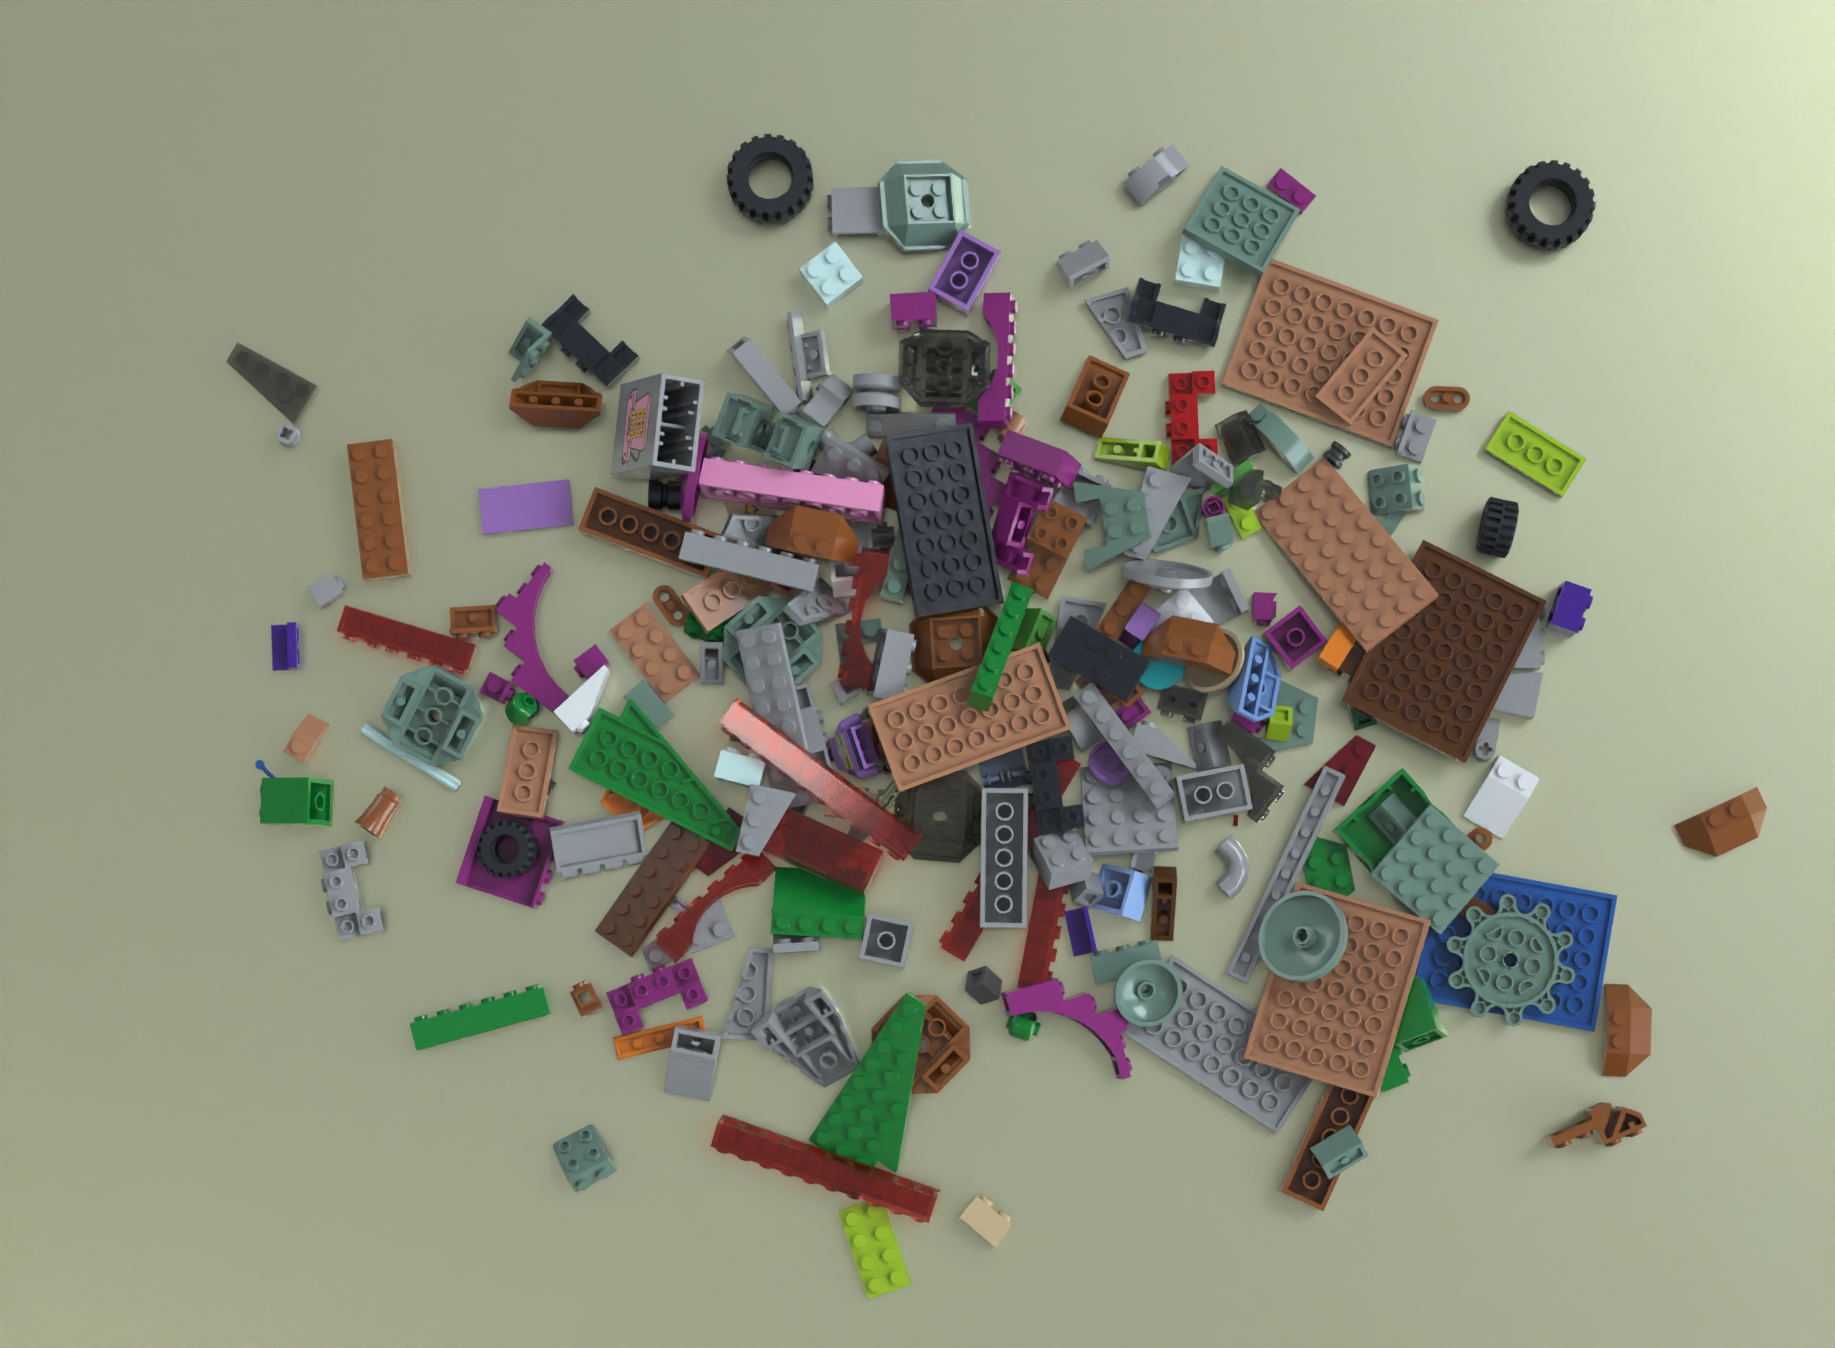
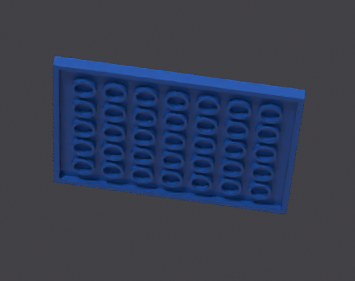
M1492 873L1474 894V897L1498 911L1500 897L1504 894H1511L1516 899L1517 909L1523 914L1530 913L1537 904L1544 903L1551 910V914L1546 922L1547 929L1554 934L1566 931L1573 936L1572 945L1560 952L1559 961L1562 965L1573 969L1575 972L1574 981L1570 984L1555 983L1551 986L1550 995L1556 1003V1008L1552 1013L1544 1014L1535 1005H1528L1523 1009V1019L1595 1032L1617 895ZM1459 914L1440 935L1429 927L1418 962L1416 976L1426 982L1434 1003L1471 1009L1475 999L1473 989L1470 987L1454 989L1448 983L1450 974L1458 971L1462 967L1463 962L1459 955L1447 949L1446 942L1452 936L1467 937L1472 930L1469 921ZM1509 953L1504 957V963L1508 967H1512L1516 964V957ZM1498 1006L1491 1007L1488 1010V1013L1505 1015L1503 1009Z

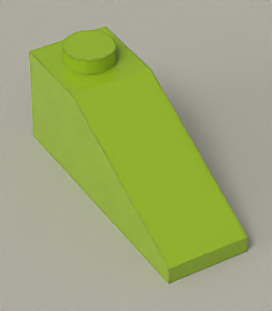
M1102 437L1098 439L1094 458L1142 471L1146 470V466L1167 471L1171 451L1161 441Z

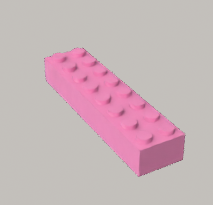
M712 456L710 459L704 458L699 486L704 498L789 510L799 505L842 514L844 519L879 525L883 524L887 503L884 485L877 481L869 480L865 483L859 482L858 479L853 477L839 479L832 474L813 475V472L807 470L793 472L786 467L774 469L761 463H756L754 466L748 465L741 460L728 462L724 461L723 458Z

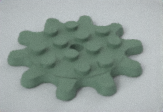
M1504 894L1499 899V910L1494 915H1486L1476 906L1468 908L1466 918L1471 924V933L1463 938L1458 936L1450 937L1446 942V947L1450 952L1459 955L1463 962L1462 967L1458 971L1450 974L1448 983L1454 989L1462 987L1473 989L1475 999L1471 1005V1012L1474 1016H1485L1491 1007L1498 1006L1503 1009L1507 1024L1515 1027L1521 1024L1523 1009L1528 1005H1535L1544 1014H1550L1555 1010L1556 1003L1550 995L1551 986L1555 983L1570 984L1575 979L1573 969L1562 965L1559 961L1560 952L1572 945L1573 936L1566 931L1554 934L1547 929L1546 922L1551 914L1548 905L1544 903L1537 904L1533 911L1523 914L1517 909L1515 897L1511 894ZM1509 953L1516 957V964L1512 967H1508L1504 963V957Z

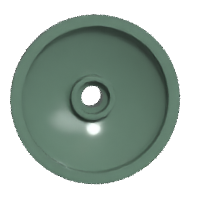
M1155 958L1137 960L1128 965L1119 975L1114 988L1115 1004L1121 1015L1135 1025L1143 1027L1159 1025L1168 1020L1180 1005L1182 999L1180 977L1169 964ZM1147 985V990L1141 992L1142 986Z

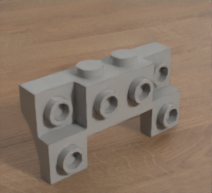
M809 683L797 686L795 689L814 775L818 777L833 773L826 748L829 745L827 731L822 733L820 724L824 723L821 709L816 711Z
M364 840L319 851L324 870V879H321L323 892L328 893L329 901H326L328 914H332L335 919L339 941L384 930L379 907L363 911L352 868L369 863Z

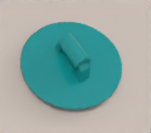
M1145 639L1144 641H1141L1133 651L1140 656L1142 654ZM1149 660L1151 664L1140 682L1152 689H1166L1175 685L1182 678L1186 667Z

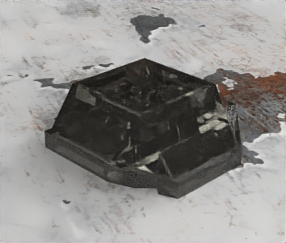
M922 329L909 338L899 341L898 383L920 407L967 408L990 385L991 343L982 340L968 330Z
M955 771L902 791L895 799L893 834L913 859L960 863L981 844L982 788L967 771ZM941 811L946 814V819L937 821L933 815Z

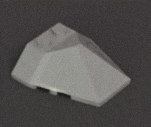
M809 986L775 1005L750 1031L765 1049L770 1052L772 1050L783 1057V1061L788 1064L790 1062L801 1069V1073L824 1088L854 1072L860 1063L837 1006L824 990Z

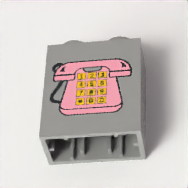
M660 373L621 384L612 475L643 480H661L695 472L705 380Z

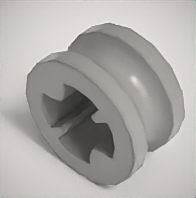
M677 896L674 897V902L669 904V906L683 916L687 915V909H691V906Z

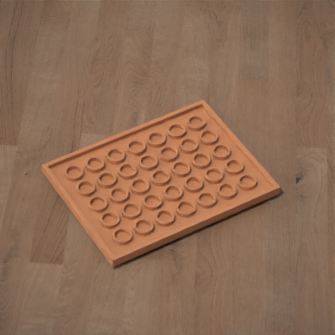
M1272 259L1260 278L1221 385L1392 448L1439 320ZM1373 327L1408 356L1349 426L1314 397Z
M1297 882L1294 892H1318L1330 898L1340 907L1348 926L1347 945L1338 964L1329 973L1314 981L1304 983L1291 982L1270 970L1244 1059L1378 1099L1431 921Z

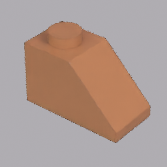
M308 714L294 731L283 752L308 765L329 724Z

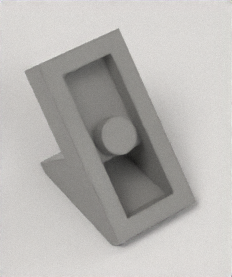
M700 642V680L702 684L724 683L723 642Z

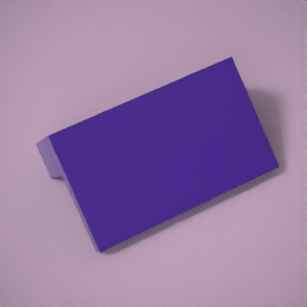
M287 622V625H271L273 671L301 670L299 624Z
M1088 906L1064 911L1073 956L1097 952Z

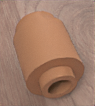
M1013 411L1012 420H1009L1008 428L997 429L996 433L999 435L997 439L1002 443L1007 430L1022 434L1027 428L1025 425L1028 420Z

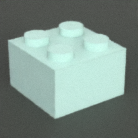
M1183 235L1174 285L1219 292L1225 257Z
M836 242L799 268L801 276L827 309L863 283L862 275Z
M727 747L726 751H720L714 774L716 780L750 788L751 784L762 786L766 772V761L763 760V756L754 753L744 756L741 755L742 752L740 750Z

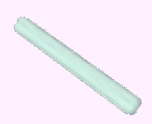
M369 723L362 727L361 733L451 790L456 791L459 788L461 781L438 766L433 767L394 746L390 736Z

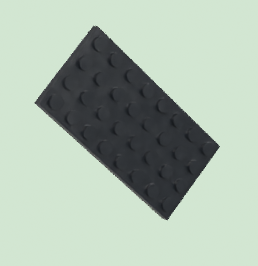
M967 423L884 436L915 618L1004 603L973 424Z

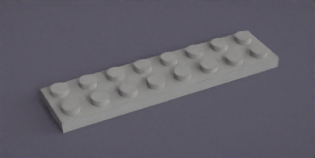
M781 622L736 631L737 641L763 758L766 761L770 788L796 793L788 808L820 802Z

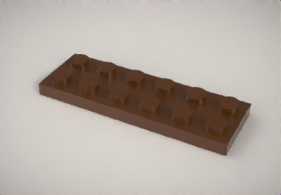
M671 821L595 932L633 957L711 843L698 834Z

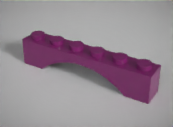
M1011 292L984 293L983 316L996 336L998 362L993 380L984 394L978 399L977 421L981 429L1008 428L1009 420H1012L1013 417L1012 407H1009L1010 399H1013L1014 395L1013 385H1010L1011 378H1014L1015 374L1014 364H1011L1012 356H1015L1016 353L1015 343H1012L1013 335H1016L1017 332L1016 322L1013 319L1014 314H1017L1018 305L1017 300L1013 299Z

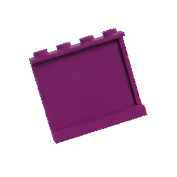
M484 796L456 883L536 909L537 905L541 906L545 893L542 890L545 883L549 884L553 872L549 870L552 861L554 862L549 828L562 826L565 822L545 815L543 820L497 814L499 800ZM504 820L519 821V823L526 824L528 829H532L534 832L533 836L537 837L536 847H539V852H536V856H538V859L533 862L534 866L532 869H528L524 875L513 878L493 876V873H488L485 870L486 866H482L479 862L482 860L481 856L478 857L477 852L480 851L477 843L481 842L482 839L480 835L487 831L486 828L495 822ZM510 835L502 837L497 846L498 855L504 862H513L519 854L518 842Z

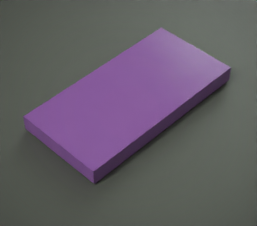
M569 479L478 489L483 535L574 525Z

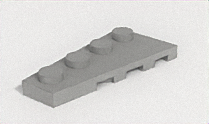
M1146 466L1140 492L1145 493L1152 538L1123 552V555L1146 560L1191 478Z

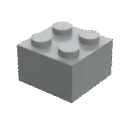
M1077 829L1059 831L1033 838L1030 856L1048 890L1090 879L1094 861Z
M868 913L859 959L904 968L914 923Z

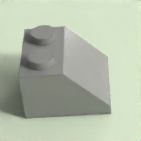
M1088 240L1078 246L1079 250L1073 253L1067 251L1059 256L1060 260L1057 261L1056 266L1069 289L1109 268L1111 259L1097 240L1094 242Z

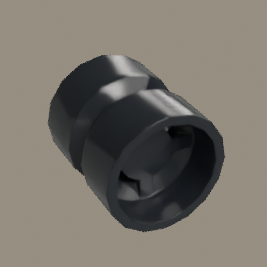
M649 480V508L661 510L663 506H666L668 510H680V481L669 480L667 484H664L662 480Z

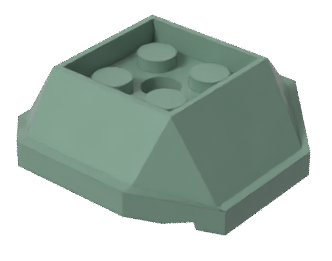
M942 160L897 161L878 182L881 229L897 244L902 252L947 250L954 243L960 230L965 231L971 224L967 179ZM921 198L927 199L929 201L930 206H923L921 203Z
M758 596L724 626L723 660L746 686L747 681L736 636V631L781 622L795 686L820 665L822 632L814 623L799 626L790 619L783 609L792 601L791 598Z
M434 664L400 676L381 714V718L386 725L394 746L435 767L464 758L483 720V714L476 686ZM432 710L439 712V720H435L431 716Z

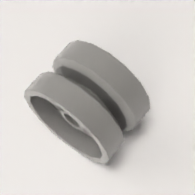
M880 373L853 375V389L859 391V393L852 395V409L873 413L901 411V398L895 395L902 391L901 377Z

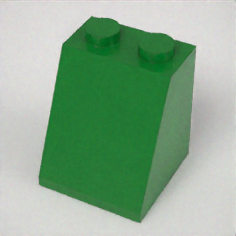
M310 777L262 778L260 787V824L332 826L333 780Z
M1414 976L1394 1045L1404 1052L1448 1037L1426 982L1420 977L1417 978V976Z

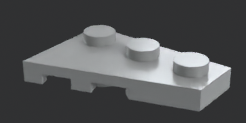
M832 434L811 472L820 475L832 474L839 479L853 477L858 479L859 482L865 483L872 480L880 482L882 485L889 474V467Z
M820 577L816 581L813 593L803 591L789 602L783 611L791 620L801 626L849 614L853 607L842 597L834 598L833 588Z

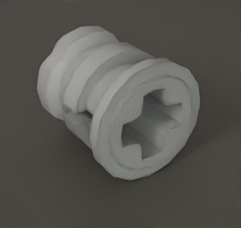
M286 423L278 427L276 437L284 447L293 448L300 442L301 434L296 427ZM288 430L293 433L290 435L289 440L284 437Z

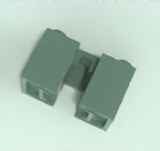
M727 392L711 435L739 447L750 448L760 452L762 456L790 468L810 469L825 427L798 416L778 413L777 423L772 422L770 418L775 407L743 394Z

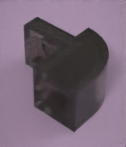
M1254 469L1233 483L1230 488L1228 503L1248 511L1257 505L1260 500L1267 502L1268 500L1276 499L1281 495L1282 487L1270 480L1263 479V470Z

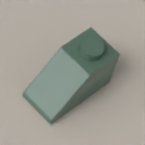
M1229 513L1206 518L1203 525L1209 549H1215L1216 552L1229 550V546L1233 544Z

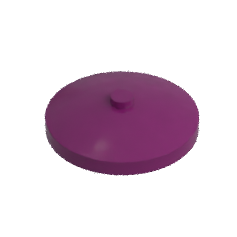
M699 431L695 472L676 477V480L680 481V510L682 521L692 523L701 490L699 480L703 460L707 455L708 432Z

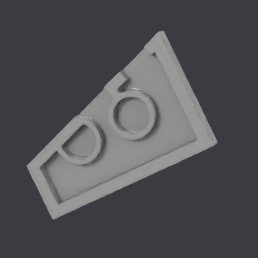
M1128 287L1084 300L1124 359L1147 353L1140 326L1127 322L1132 305Z
M730 513L721 534L735 541L739 540L750 543L749 546L754 549H758V546L768 547L765 545L769 523L779 516Z
M751 784L736 852L759 857L796 796V793Z

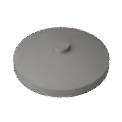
M1134 559L1124 561L1121 566L1122 576L1139 584L1158 588V591L1163 593H1171L1172 590H1193L1212 585L1213 573L1210 570L1182 562Z

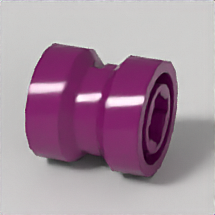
M1217 496L1208 497L1201 507L1202 516L1206 519L1223 514L1225 511L1224 501Z

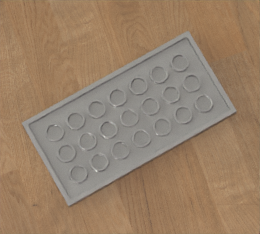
M1172 955L1167 964L1177 972L1182 983V999L1178 1009L1168 1020L1159 1025L1143 1027L1129 1022L1127 1024L1128 1030L1122 1033L1278 1134L1313 1079L1244 1059L1258 1010Z

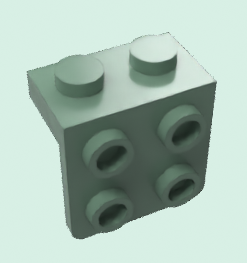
M531 317L525 321L508 352L521 361L511 378L513 382H516L519 378L524 379L531 368L534 370L541 361L540 353L543 354L550 345L548 339L552 332Z
M1402 464L1370 470L1368 472V484L1372 514L1381 515L1405 510L1413 512L1424 511L1426 498L1422 491L1423 472L1420 466Z
M591 1124L553 1144V1149L566 1179L575 1192L586 1189L596 1181L605 1179L617 1171L607 1155L595 1127Z

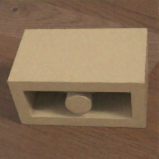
M976 1195L960 1214L959 1218L995 1247L1012 1227V1224L1009 1222L1012 1218L1002 1210L997 1213L991 1208L994 1203L984 1195L981 1198Z

